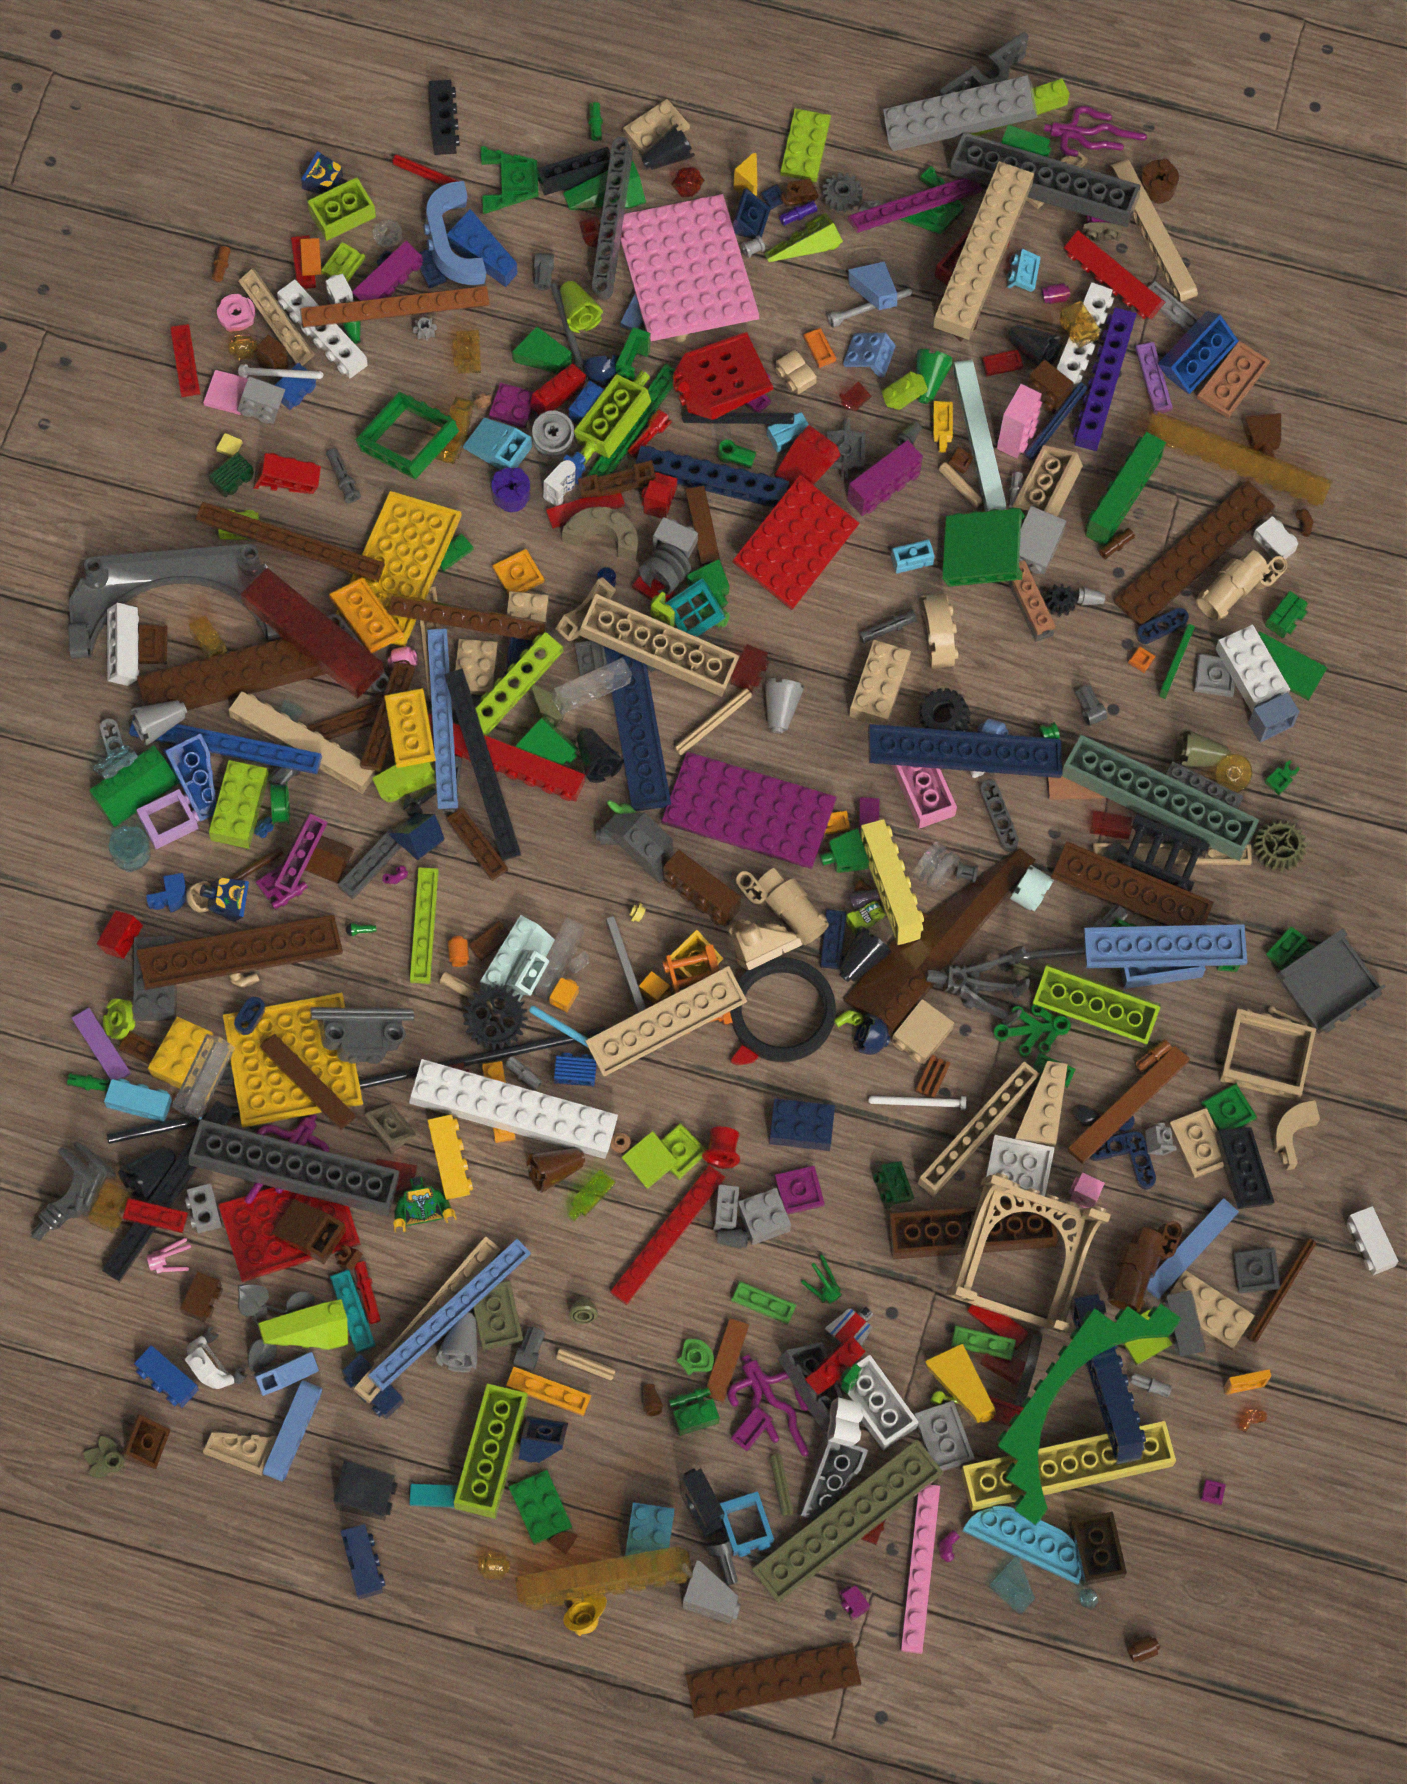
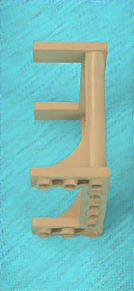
M1001 1173L982 1178L980 1186H983V1190L952 1287L947 1289L945 1296L1062 1335L1072 1334L1076 1326L1066 1323V1319L1084 1261L1100 1224L1108 1223L1111 1214L1105 1213L1106 1209L1099 1206L1086 1207L1083 1210L1078 1208V1204L1067 1201L1065 1204L1059 1202V1198L1047 1194V1197L1039 1195L1040 1191L1032 1188H1028V1190L1021 1189L1020 1184L1008 1180V1176ZM1002 1196H1007L1010 1199L1011 1208L1009 1210L1002 1208L1000 1204ZM1015 1198L1020 1203L1023 1201L1022 1207L1016 1206ZM994 1206L1000 1212L999 1216H993V1213L996 1211ZM1037 1206H1040V1207H1041V1211H1040V1212H1038V1211L1036 1210V1207H1037ZM1032 1212L1047 1218L1058 1229L1064 1242L1065 1261L1047 1319L979 1297L977 1292L971 1291L988 1234L999 1220L1012 1213ZM1056 1212V1215L1066 1214L1060 1220L1055 1219L1053 1216ZM1066 1219H1074L1076 1223L1074 1228L1071 1230H1064L1062 1228V1223ZM1076 1232L1075 1237L1072 1236V1242L1069 1241L1067 1236Z

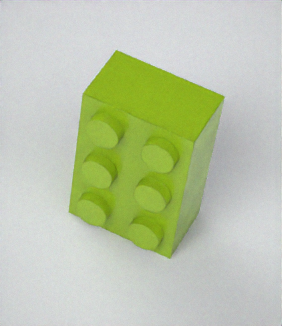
M357 177L307 201L309 214L326 241L376 218L375 206Z

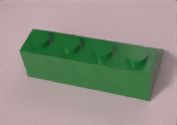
M153 745L91 788L89 792L92 800L115 828L136 814L137 809L153 802L179 784V781L167 761Z

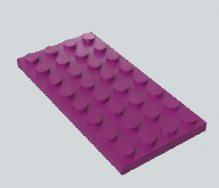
M687 752L670 797L671 805H668L662 824L813 869L837 797Z

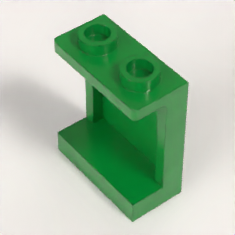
M635 327L632 328L616 363L618 375L633 382L635 379V368L631 366L637 354L648 357L651 346V333Z

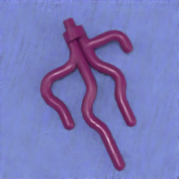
M1089 106L1075 108L1072 113L1071 122L1067 124L1053 121L1052 125L1045 124L1044 131L1051 132L1050 136L1061 137L1060 150L1065 155L1077 157L1078 151L1067 147L1068 138L1077 140L1082 146L1090 150L1106 148L1118 151L1124 149L1123 144L1110 141L1090 142L1083 135L1092 136L1101 131H1109L1119 137L1142 141L1147 139L1145 133L1122 130L1109 123H1102L1093 128L1077 126L1081 113H1086L1100 120L1110 121L1112 119L1111 114L1096 111Z
M315 1114L309 1115L308 1118L303 1117L297 1128L292 1131H286L276 1125L268 1124L262 1126L256 1133L264 1136L266 1133L271 1132L279 1137L289 1139L288 1142L297 1143L302 1146L309 1142L320 1148L321 1151L330 1153L327 1143L311 1135L317 1126L315 1123L317 1116ZM254 1183L245 1197L247 1204L252 1203L263 1184ZM275 1188V1191L282 1193L283 1189Z
M750 1355L744 1356L742 1359L745 1365L742 1368L747 1378L734 1383L728 1389L727 1396L730 1404L734 1407L737 1406L739 1402L736 1392L751 1385L754 1391L750 1406L752 1411L756 1405L759 1406L763 1390L768 1402L773 1407L783 1410L788 1414L790 1433L801 1455L804 1457L808 1456L809 1451L797 1429L795 1410L791 1405L776 1399L769 1384L788 1379L789 1376L785 1371L773 1376L766 1375L761 1370L757 1360L752 1361ZM795 1388V1396L801 1409L804 1411L808 1410L807 1405ZM770 1422L766 1427V1431L771 1441L777 1443L779 1436L772 1422Z

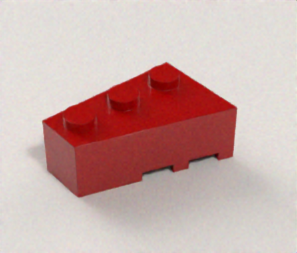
M265 453L256 467L253 489H259V486H268L273 491H277L279 487L289 488V492L314 494L319 485L321 466L309 461H298L293 457L285 458L275 453Z

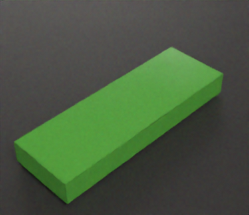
M739 1281L731 1299L734 1303L787 1325L796 1308V1305L741 1281Z
M955 1326L951 1347L963 1344L968 1351L1011 1361L1016 1340Z

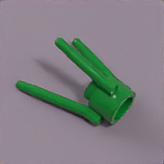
M821 1254L820 1259L831 1283H828L815 1263L811 1265L825 1285L821 1289L823 1294L805 1280H802L801 1283L818 1296L823 1303L827 1301L830 1305L840 1298L842 1293L827 1261Z

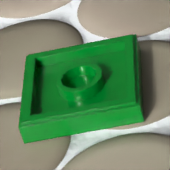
M1237 1084L1228 1087L1201 1103L1204 1109L1207 1108L1217 1131L1241 1128L1257 1119L1256 1114Z

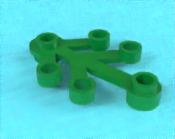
M1034 1004L1031 1008V1014L1035 1017L1041 1016L1049 1022L1041 1024L1024 1012L1022 1007L1015 1006L1012 1012L1019 1009L1022 1010L1021 1015L1016 1020L1021 1019L1029 1026L1009 1028L1004 1024H999L995 1027L993 1036L997 1041L1004 1042L1009 1037L1031 1034L1027 1041L1020 1045L1018 1050L1021 1057H1028L1031 1048L1042 1033L1051 1031L1047 1039L1038 1046L1039 1053L1046 1055L1049 1053L1051 1045L1058 1035H1066L1070 1031L1071 1023L1067 1017H1055L1043 1009V1007ZM1034 1008H1040L1041 1012L1036 1013ZM1057 1024H1063L1064 1028L1059 1029ZM998 1032H1003L1005 1036L999 1037ZM1046 1045L1048 1050H1042L1041 1046ZM1026 1048L1028 1052L1023 1053L1021 1049Z

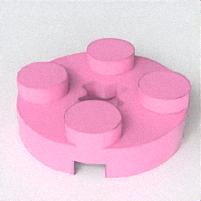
M231 294L224 297L217 308L220 324L229 332L241 331L253 325L255 318L253 302L249 298L242 297L240 294ZM237 309L238 312L241 311V313H239V315L237 316L232 315L233 310Z

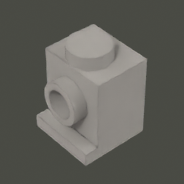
M1156 1123L1152 1128L1145 1130L1148 1154L1164 1156L1176 1151V1146H1173L1171 1128L1165 1127V1123Z

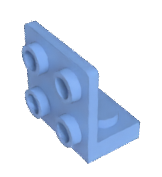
M854 333L843 365L845 367H870L878 377H885L896 345L886 333Z

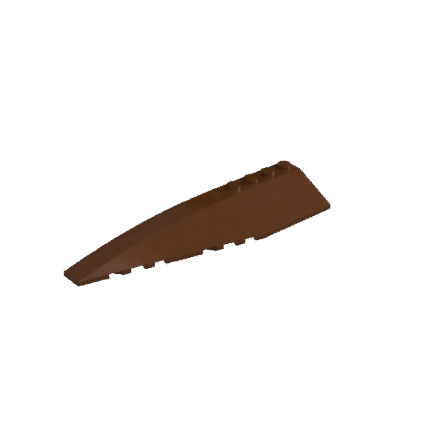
M1019 848L978 878L975 883H971L930 913L929 917L922 922L923 931H921L919 940L897 945L896 940H893L888 946L892 951L891 954L871 968L844 1001L863 1016L872 1014L883 1020L888 1027V1034L892 1037L935 985L933 982H926V971L944 972L945 967L953 963L1036 859Z

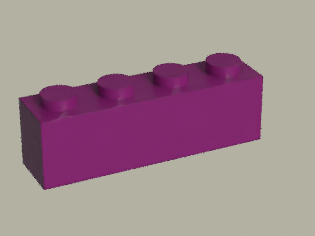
M405 241L352 291L353 297L357 301L389 298L399 284H404L413 271L416 272L421 268L423 262L422 255Z
M310 813L306 815L272 884L273 886L293 894L328 822Z

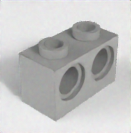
M211 1183L187 1189L188 1196L185 1197L187 1209H192L193 1215L189 1216L192 1228L196 1227L198 1233L221 1228L222 1224ZM198 1196L205 1197L202 1203L195 1202ZM201 1216H210L207 1222L200 1221Z

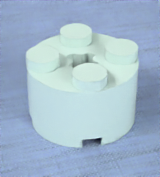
M1030 865L1010 899L1030 911H1035L1044 898L1042 895L1046 893L1054 880L1049 875Z

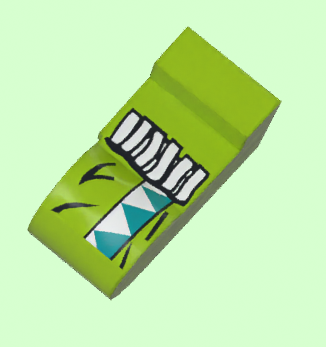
M873 901L858 911L847 914L846 923L856 936L861 926L868 929L883 919L886 913L878 901Z

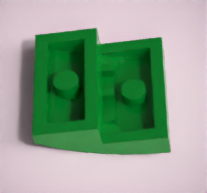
M1291 926L1269 950L1266 956L1282 971L1315 947L1307 942L1306 936Z

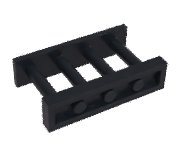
M1136 815L1131 827L1135 830V835L1127 854L1120 852L1117 862L1191 892L1195 882L1189 880L1198 857L1205 858L1210 844ZM1147 834L1152 836L1154 841L1144 862L1134 858L1142 836ZM1161 842H1167L1172 846L1164 869L1152 865ZM1184 849L1189 851L1191 856L1182 877L1171 873L1179 851Z

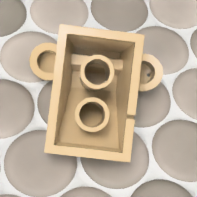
M738 919L727 927L736 952L737 963L747 970H751L802 945L800 938L796 934L787 931L786 927L779 924L764 923L761 926L748 920Z

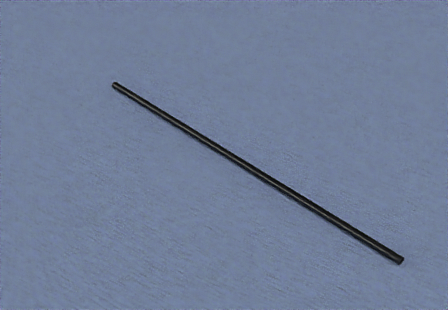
M601 1026L578 1032L590 1039L605 1031V1027ZM565 1034L436 1063L456 1069L578 1041ZM419 1066L359 1079L360 1089L417 1077ZM238 1106L230 1107L235 1112L232 1117L240 1116ZM209 1112L107 1134L108 1143L112 1144L199 1125L200 1119L204 1120Z

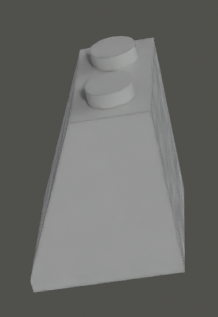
M1031 506L1021 527L1019 562L1025 560L1028 568L1033 573L1045 575L1063 537L1066 520Z
M696 1561L683 1600V1609L731 1624L732 1619L737 1620L741 1604L738 1603V1595L701 1561Z

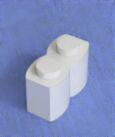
M839 1397L832 1401L827 1433L828 1441L851 1447L860 1440L861 1430L859 1429V1422L863 1418L861 1403Z

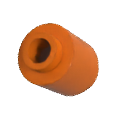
M454 936L447 942L449 961L453 967L466 966L469 960L468 942L462 936Z

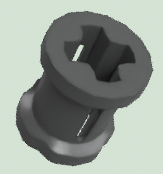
M959 861L956 879H969L975 883L979 865L974 867Z

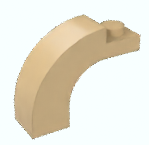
M603 577L598 579L583 603L575 610L564 614L556 630L568 641L578 638L580 636L578 635L595 594L611 599L616 589Z
M1315 1100L1304 1102L1291 1108L1285 1113L1276 1128L1273 1138L1274 1152L1282 1151L1280 1158L1282 1164H1285L1286 1170L1295 1169L1298 1164L1293 1146V1134L1301 1128L1316 1126L1320 1120Z

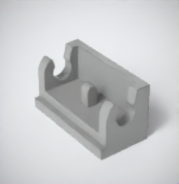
M718 1186L713 1230L719 1231L721 1228H727V1231L736 1227L739 1187Z

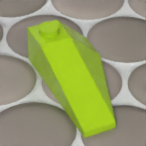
M824 213L806 223V228L803 231H795L791 234L790 240L781 241L765 252L764 255L769 262L824 252L829 249L834 250L839 247L843 240L833 221L827 213Z
M342 1299L321 1303L258 1323L263 1344L302 1346V1348L316 1347L322 1350H330L348 1345L347 1316Z

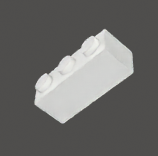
M1373 1206L1351 1214L1347 1219V1228L1355 1236V1245L1365 1258L1364 1264L1366 1269L1371 1271L1372 1275L1395 1267L1399 1261Z

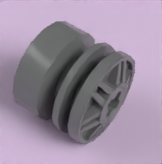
M666 543L660 544L651 557L639 568L640 576L648 586L651 587L653 579L665 586L664 589L657 591L658 593L664 592L665 596L670 595L679 582L691 571V565L686 556L676 547Z

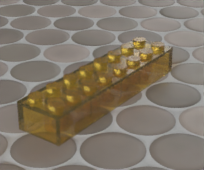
M677 1546L515 1577L518 1602L535 1611L544 1609L545 1605L550 1604L552 1607L562 1606L564 1602L571 1600L572 1603L585 1601L584 1598L587 1597L601 1599L605 1597V1594L609 1593L622 1595L625 1594V1590L633 1589V1591L646 1590V1586L654 1585V1588L664 1587L667 1582L674 1581L675 1584L687 1582V1579L693 1578L689 1552Z

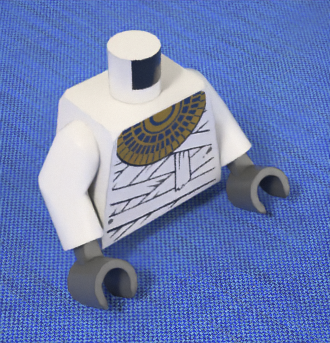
M210 1327L202 1336L189 1343L187 1346L188 1356L185 1358V1361L203 1384L213 1389H220L232 1385L234 1382L241 1384L247 1377V1374H241L243 1371L242 1367L237 1368L233 1375L228 1374L207 1345V1343H212L219 1336V1334L216 1336L211 1334L210 1331L213 1327Z

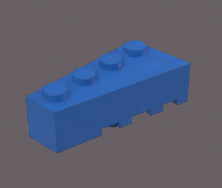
M471 209L448 232L447 238L451 249L466 259L483 258L486 274L506 287L517 275L516 261Z

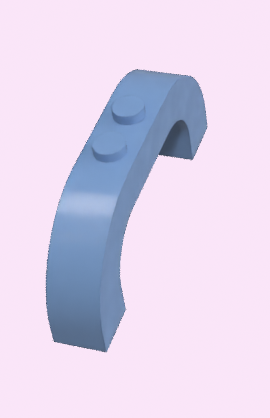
M464 181L448 183L438 188L430 196L427 203L423 229L424 234L428 235V250H431L437 268L449 279L466 285L485 284L486 270L483 258L466 259L459 257L449 246L442 215L450 209L465 208L468 196Z

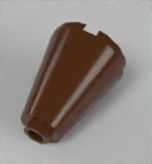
M577 1148L535 1152L526 1156V1165L531 1166L529 1177L536 1190H541V1193L549 1190L581 1169L585 1162L583 1152Z

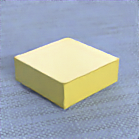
M225 433L216 450L221 454L232 457L239 451L242 440Z

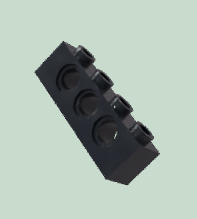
M451 80L429 81L434 155L457 154L456 147L460 146L459 135H455V130H459L458 119H454V114H457V103H453V98H456V89L452 87Z

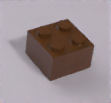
M1044 359L1030 374L1027 387L1041 393L1040 401L1043 402V408L1055 414L1072 392L1074 382Z

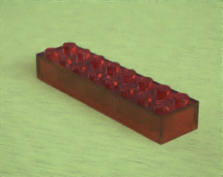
M266 568L240 594L244 606L357 699L384 673L382 661L269 568Z

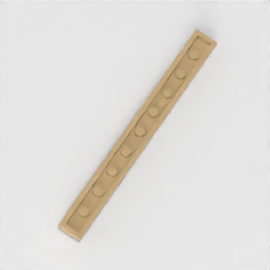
M485 1236L355 1386L353 1391L370 1403L381 1390L368 1378V1375L487 1267L501 1252V1248Z

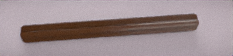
M1311 1238L1305 1240L1282 1278L1280 1289L1274 1291L1248 1334L1247 1338L1250 1341L1256 1343L1314 1249L1316 1242Z

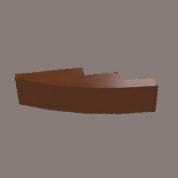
M705 487L685 489L691 525L698 533L696 546L698 548L700 564L720 560Z

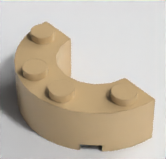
M944 593L919 596L921 616H924L927 627L928 654L931 669L952 667L955 665V659H958V649L954 644V633H957L956 623L952 622L951 616H953V606L948 604V596Z

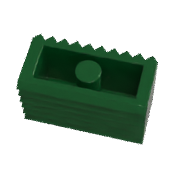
M236 452L208 476L210 483L224 497L236 493L242 483H248L252 479L254 471L252 465L239 452Z

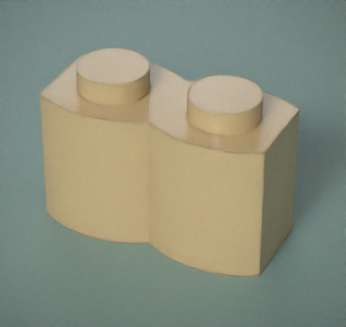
M795 349L776 361L775 371L780 378L783 377L787 381L786 385L791 392L794 391L798 395L816 384V375Z

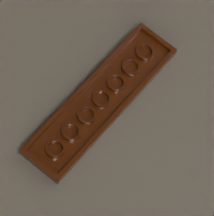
M1067 841L1051 876L1053 880L1111 904L1121 906L1123 909L1165 926L1205 925L1214 903Z
M853 1642L686 1675L694 1719L861 1686Z

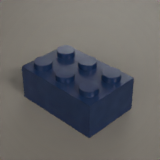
M774 1098L769 1144L830 1151L835 1105Z

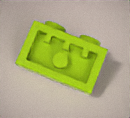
M661 592L650 603L651 618L674 627L675 612L672 607L665 604V593Z

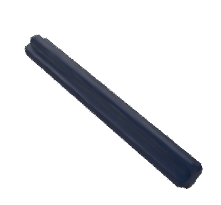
M1079 382L1026 450L1025 456L1033 460L1040 452L1043 445L1046 444L1086 392L1087 386Z

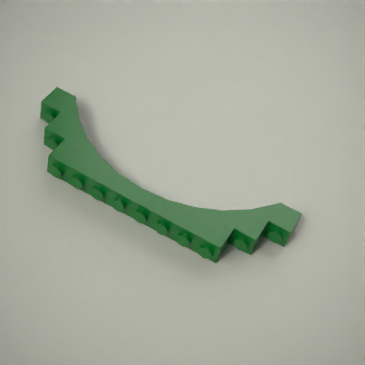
M1161 1303L1158 1307L1153 1306L1147 1315L1150 1317L1149 1320L1128 1306L1125 1310L1122 1308L1115 1316L1116 1323L1096 1309L1092 1312L1088 1311L1082 1319L1084 1322L1080 1329L1076 1328L1071 1334L1070 1338L1072 1341L1068 1347L1064 1345L1059 1351L1058 1356L1060 1358L1056 1364L1052 1362L1047 1368L1046 1373L1048 1375L1044 1381L1040 1379L1035 1385L1034 1390L1036 1392L1032 1398L1028 1396L1021 1405L1024 1409L1020 1415L1016 1413L1009 1422L1012 1426L1008 1432L1003 1431L997 1439L999 1442L998 1448L1018 1461L1016 1464L1012 1462L1005 1472L1008 1474L1006 1479L1026 1493L1025 1496L1020 1495L1014 1504L1016 1506L1015 1512L1033 1525L1037 1526L1048 1510L1040 1483L1038 1454L1041 1431L1048 1410L1059 1390L1081 1366L1094 1356L1116 1345L1138 1339L1170 1337L1180 1323L1181 1317Z

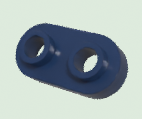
M249 998L238 1013L234 1025L239 1034L248 1035L252 1033L265 1013V1004L261 998ZM254 1007L259 1008L257 1011H252ZM248 1024V1027L243 1028L242 1025Z

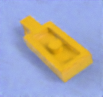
M934 401L933 438L934 442H939V452L946 453L947 442H951L953 437V402Z

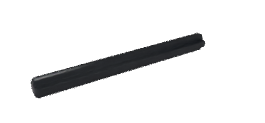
M683 412L682 421L683 423L794 424L795 416L794 413L728 412L711 420L692 413Z

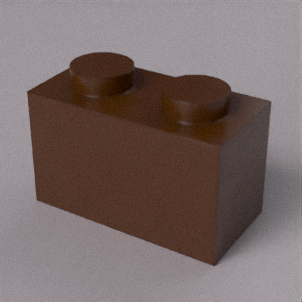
M267 335L256 347L259 366L267 369L287 370L286 347L270 335Z
M197 1271L180 1307L181 1313L205 1323L206 1319L210 1318L213 1314L215 1299L219 1300L223 1292L220 1280Z

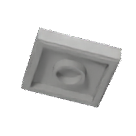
M1199 654L1194 692L1233 697L1235 683L1221 658Z

